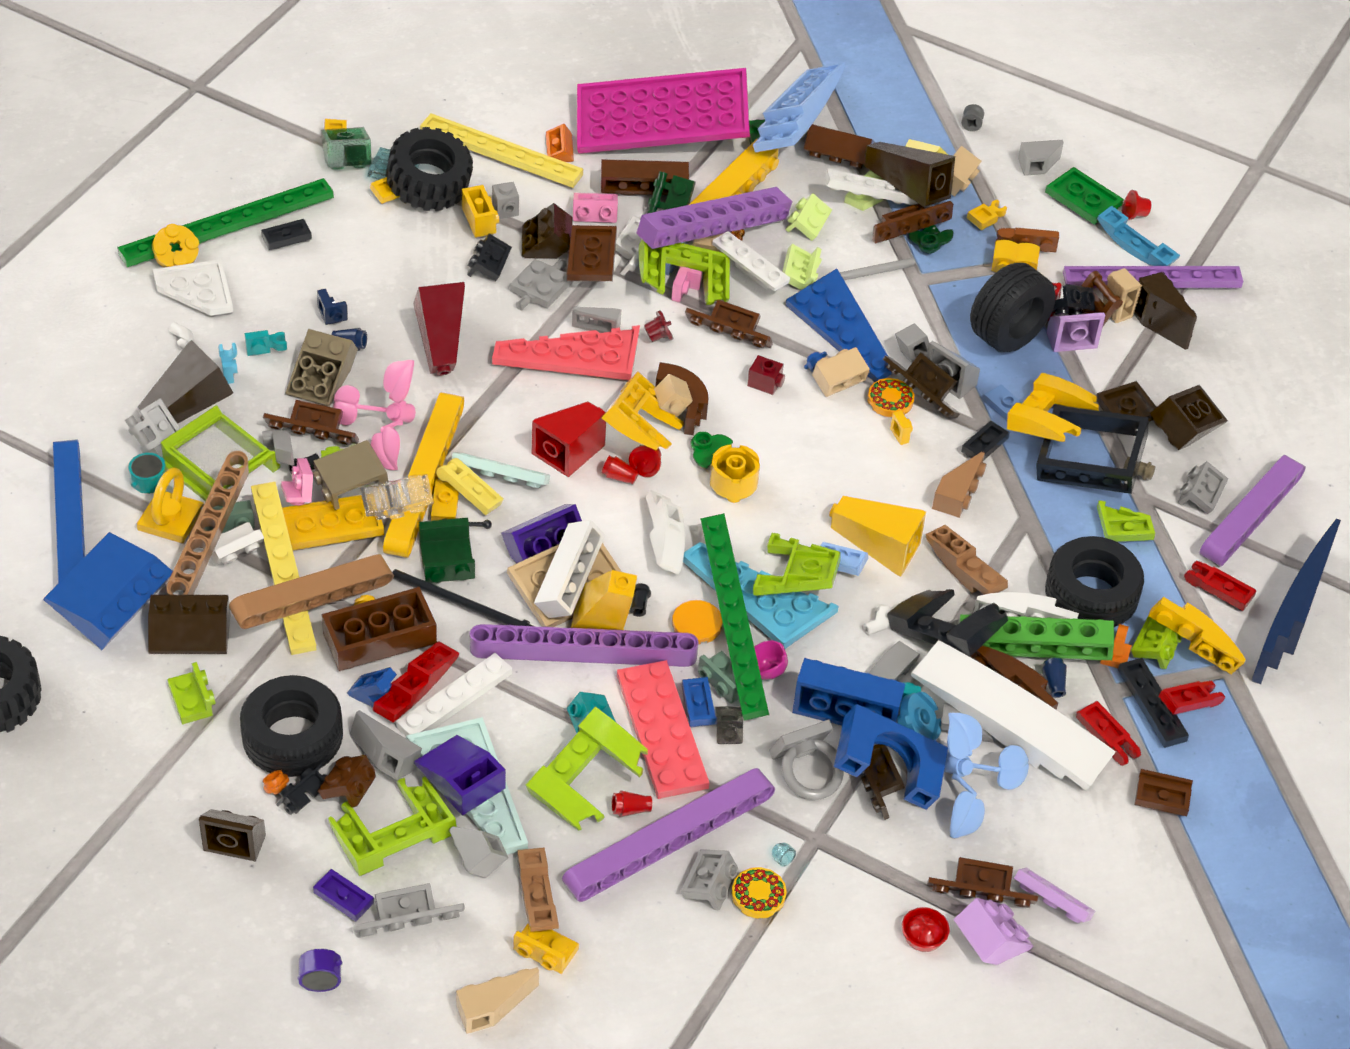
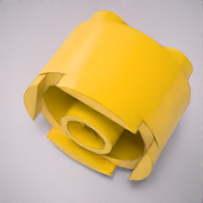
M732 445L719 448L714 453L712 459L711 488L718 495L727 498L732 503H737L741 499L752 495L758 487L760 463L757 453L743 445H740L739 448H732Z

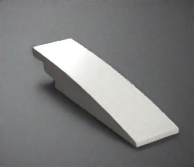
M939 640L910 674L959 712L975 718L980 723L982 729L1006 747L1016 745L1024 749L1029 760L1028 763L1036 769L1041 764L1061 780L1066 775L1086 791L1116 752L1028 691Z

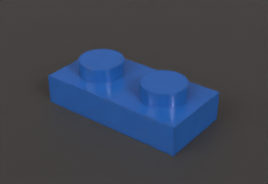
M708 677L683 679L682 690L689 726L716 725V715Z

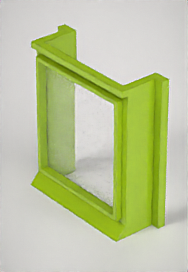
M217 405L161 441L166 470L173 467L180 469L183 474L184 485L205 502L227 455L232 451H242L247 455L249 473L262 464L273 473L281 468L280 464L276 461V455L273 450L270 451L225 416ZM235 464V465H233L232 467H233V468H240V467H242V465H240V464ZM225 485L222 488L227 489L232 485Z

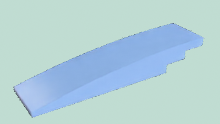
M845 62L806 70L763 112L765 122L758 128L760 138L753 144L755 152L795 145L824 108L844 71Z

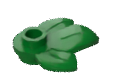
M708 432L696 433L691 439L694 461L700 467L708 468L712 464L714 453L723 446L732 445L733 440L722 434L711 436Z

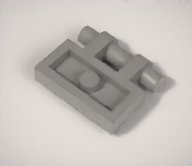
M161 398L139 411L144 419L143 421L138 423L133 415L125 420L130 428L128 429L131 436L134 435L141 445L140 450L142 453L157 454L154 448L161 445V441L180 429ZM149 426L156 437L151 442L142 430Z

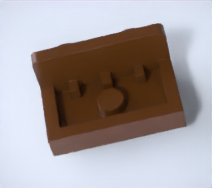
M366 755L344 756L336 761L335 766L325 778L318 792L322 799L346 796L352 808L357 807L376 778L374 767L370 764Z

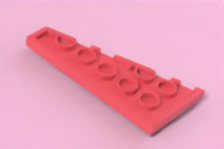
M640 325L632 326V329L620 331V327L611 328V332L599 333L596 330L560 334V338L548 339V336H539V340L527 341L524 338L496 341L492 364L630 380L632 378Z

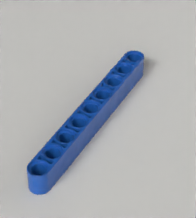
M78 439L53 442L58 583L85 557L81 459Z

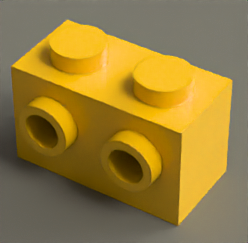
M478 185L463 188L462 210L474 237L486 236L489 233L495 234L496 224H499V216L497 211L494 210L491 197L488 196L484 186Z

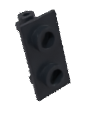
M320 764L314 770L309 767L299 776L301 780L295 786L292 783L287 785L279 793L281 799L276 805L279 806L284 802L286 812L292 815L293 813L297 814L310 803L311 800L305 793L308 792L313 798L320 794L318 790L327 777L326 774L321 775L319 773L323 765Z

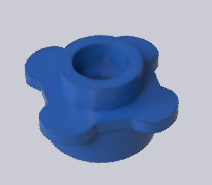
M814 352L807 357V364L804 365V368L810 369L813 372L816 363L820 359L825 358L828 355L827 352Z

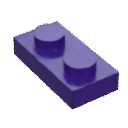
M330 869L313 886L314 894L355 922L374 904L373 896L333 869Z

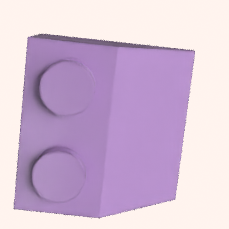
M1087 313L1050 317L1047 335L1053 352L1098 348L1105 314Z

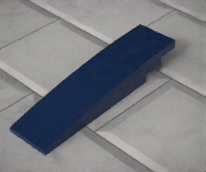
M1336 518L1319 540L1289 588L1264 643L1251 680L1252 682L1262 683L1267 666L1277 670L1283 652L1294 655L1340 525V519Z

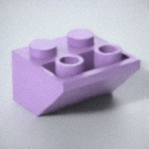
M975 898L953 919L985 963L998 965L1029 951L1033 947L1028 939V932L1023 926L1017 924L1013 918V911L1004 903L1000 904L992 900Z

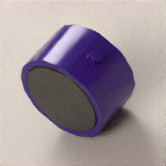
M313 949L303 953L299 958V985L308 991L326 992L337 988L341 983V965L343 964L341 956L335 951L328 949Z

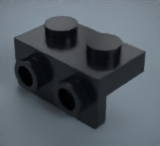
M1064 284L1062 286L1063 298L1055 300L1052 312H1055L1056 316L1094 311L1095 295L1093 288Z

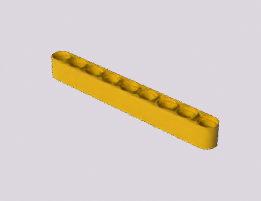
M439 393L387 530L383 544V553L409 558L419 532V522L423 521L434 492L435 480L438 479L437 469L443 466L459 424L464 408V396Z

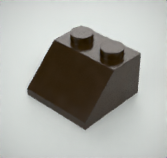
M210 809L199 817L203 851L256 862L266 836L263 819L251 815L234 814L227 810L219 811Z

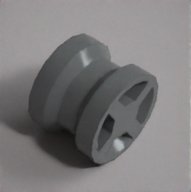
M976 104L966 106L961 121L964 129L968 131L979 130L983 123L984 109Z

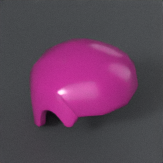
M772 640L763 641L754 646L761 679H775L785 672L788 666V657L781 643Z

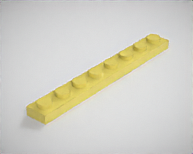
M432 113L420 125V129L430 127V129L434 130L436 128L442 129V132L445 133L450 132L454 135V138H459L463 142V146L466 145L473 152L572 188L583 176V168Z
M276 482L251 486L252 497L260 529L264 536L263 542L274 585L299 578ZM308 610L282 618L291 655L317 650Z

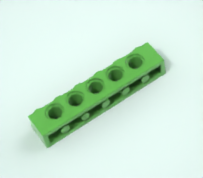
M960 614V622L970 615ZM1008 616V622L982 646L990 647L1010 656L1112 660L1114 621Z

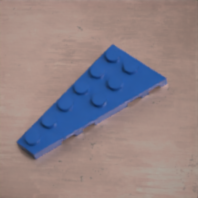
M837 268L786 299V306L839 352L856 347L870 369L868 377L874 382L886 379L893 374L886 368L888 363L883 360L885 355L888 356Z

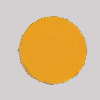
M690 600L682 603L675 609L672 616L674 632L693 634L697 637L698 644L705 641L707 643L713 641L722 630L723 622L720 611L711 603L702 600Z

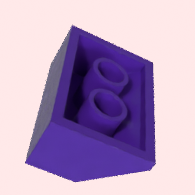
M564 504L503 531L501 535L510 557L517 564L559 545L568 524L581 522L582 519L576 504Z

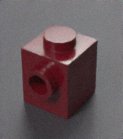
M758 355L749 369L747 386L773 395L778 387L781 388L785 381V374H783L784 364Z

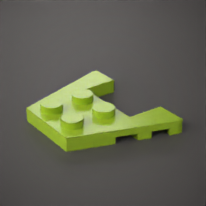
M771 533L767 545L768 553L790 555L784 576L757 574L753 586V595L830 589L833 587L841 560V552L815 544L808 547L799 544L798 539L790 538L788 541L781 539L778 533Z

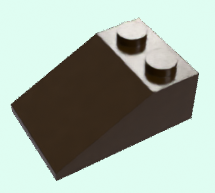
M1200 384L1169 396L1150 413L1154 418L1156 426L1164 431L1168 436L1170 444L1178 450L1190 446L1228 421Z

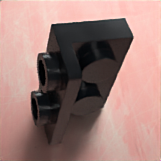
M489 233L484 241L480 239L476 244L474 251L477 253L472 255L467 264L470 267L467 275L471 277L477 270L496 282L500 277L512 246Z

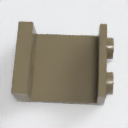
M368 440L313 461L315 471L312 472L314 481L317 486L321 485L323 487L321 490L325 501L331 502L335 510L340 508L338 495L375 481L380 492L390 489L387 472Z

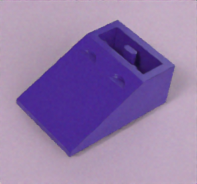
M459 735L452 737L414 761V764L462 816L506 789V769L490 752Z

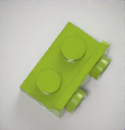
M1148 616L1131 649L1134 658L1157 659L1160 669H1167L1170 660L1174 657L1178 643L1182 641V636Z
M197 662L191 663L193 672L167 679L182 725L213 716L212 705L216 704L212 689L207 690L205 686L208 685L205 670L200 671Z

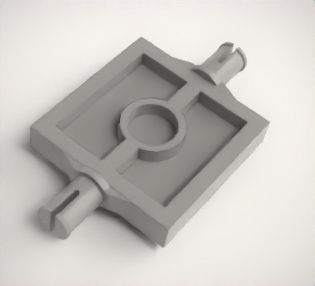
M560 258L551 266L534 259L510 284V291L522 297L516 302V307L523 310L529 303H535L548 308L573 283V281H567V273L561 271L567 266L566 261Z

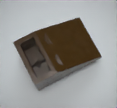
M1164 272L1140 277L1138 282L1142 287L1134 315L1144 327L1181 348L1188 349L1195 322L1197 321L1195 311L1190 308L1183 295L1178 292L1173 282L1168 279Z

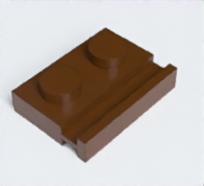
M1141 769L1134 805L1187 817L1193 780Z

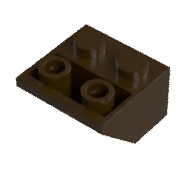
M553 203L547 208H543L532 219L527 220L522 225V257L557 259L570 249L573 217Z

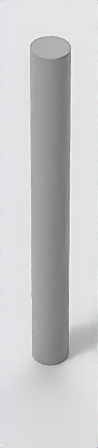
M907 258L840 272L844 280L913 267L915 266L914 258Z

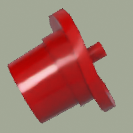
M1130 190L1123 202L1121 212L1128 217V220H1133L1136 216L1147 217L1151 211V200L1139 196L1136 190Z
M640 445L630 453L629 465L639 471V475L652 477L660 470L661 451L659 448L654 450L645 445Z

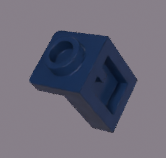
M326 288L317 290V305L325 325L348 320L346 301L335 303L334 298L329 297Z

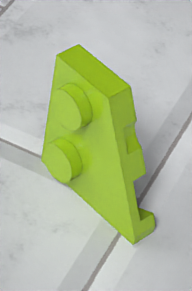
M1098 501L1097 510L1105 538L1116 542L1154 540L1155 530L1150 515L1133 512L1122 506L1117 510L1105 506L1106 501Z

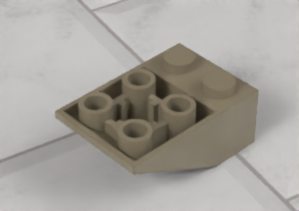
M308 329L285 394L330 407L336 391L343 385L356 357L358 349L353 341Z

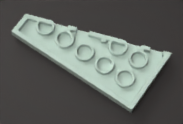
M483 717L406 736V739L422 748L420 757L452 737L459 735L490 752L498 761ZM507 783L506 789L466 813L481 831L499 836L507 854L515 853L517 850L528 849V841Z

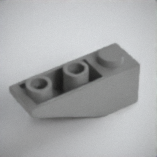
M362 711L356 712L350 734L377 769L397 781L416 770L417 766L414 764V761L420 757L421 747Z

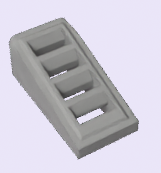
M573 307L572 326L590 331L596 330L599 333L611 332V328L620 327L622 310L616 308Z

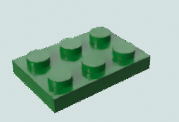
M1075 167L1052 181L1045 189V193L1094 225L1099 223L1097 218L1110 206L1116 209L1120 208L1124 201L1123 198Z

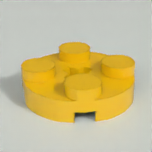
M169 224L160 229L154 237L152 243L154 257L158 264L164 268L194 263L199 252V240L188 228ZM178 243L182 250H177L174 253L171 251L172 246L170 244Z

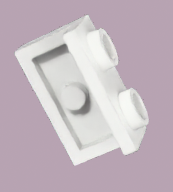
M249 522L221 534L211 559L215 565L222 562L228 564L237 559V555L245 551L249 554L259 549L264 536L260 529L254 531Z

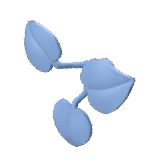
M949 713L947 736L949 752L947 753L944 772L953 774L952 779L957 780L967 790L962 791L955 800L950 825L951 838H959L975 832L981 826L985 814L983 801L976 798V791L961 777L969 775L973 768L999 772L997 778L998 785L1009 790L1019 787L1027 777L1029 770V760L1024 749L1016 745H1009L1004 748L999 756V767L972 763L968 756L972 755L973 749L980 746L982 728L975 718L963 713Z

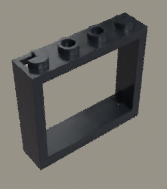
M1055 405L1052 414L1081 429L1136 436L1127 469L1050 459L1049 455L1054 440L1044 438L1036 463L1037 480L1132 494L1148 437L1149 417Z

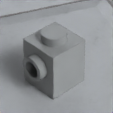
M514 182L492 185V205L494 210L497 211L499 219L519 216V194Z
M915 323L895 333L900 351L912 363L920 352L927 356L929 348L928 337Z

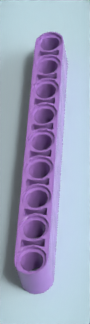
M488 624L476 625L470 630L471 654L477 658L486 659L496 653L502 659L629 665H644L667 660L668 666L689 667L697 661L699 643L695 635L678 632Z
M754 768L576 864L565 872L562 881L577 901H586L766 802L774 794L775 787L760 769Z

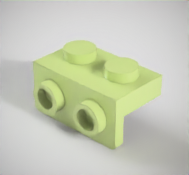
M813 193L805 199L803 197L795 206L797 210L788 217L787 221L789 224L785 229L787 232H790L796 227L811 241L817 237L832 211L829 206Z
M791 244L787 250L782 270L783 273L790 277L788 284L802 290L817 280L818 273L816 271L822 261L820 258L822 249L817 247L810 254Z

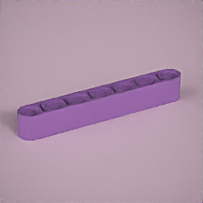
M1283 455L1203 543L1199 554L1220 567L1223 566L1298 483L1304 474L1306 466L1287 455Z

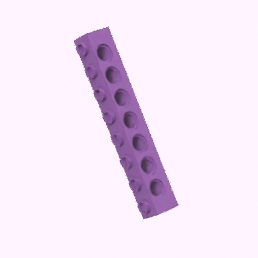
M772 187L657 211L641 216L636 234L652 249L786 220L793 201L778 187Z

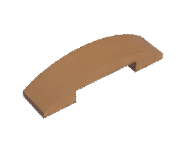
M545 847L517 850L523 899L530 931L559 929L556 907L553 903L548 876Z

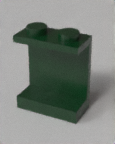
M468 517L419 522V541L425 581L440 583L475 579V559L472 557Z

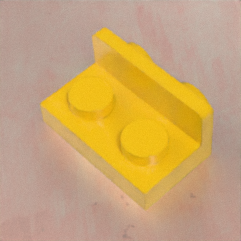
M527 924L522 932L516 931L514 934L513 949L520 956L539 962L545 969L554 970L562 974L579 950V943L552 929L531 932L529 924Z

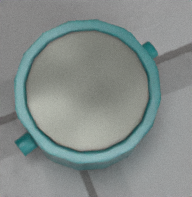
M147 452L133 457L128 466L131 486L140 493H154L160 478L166 472L165 460L156 453Z

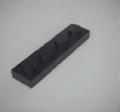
M1143 658L1120 663L1118 667L1120 675L1163 747L1166 748L1187 742L1189 738L1188 732L1177 714L1173 715L1158 697L1162 689Z

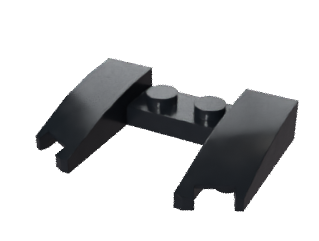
M946 589L945 591L926 590L911 596L887 613L891 630L934 645L939 640L969 657L1008 622V616L1000 614L999 606L992 603L974 612L957 625L932 617L955 595L953 589Z

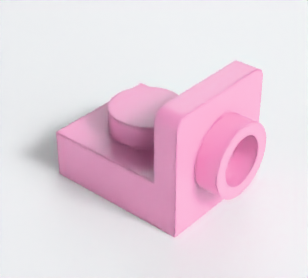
M680 266L673 283L671 300L680 302L683 294L687 295L689 288L699 290L702 272Z

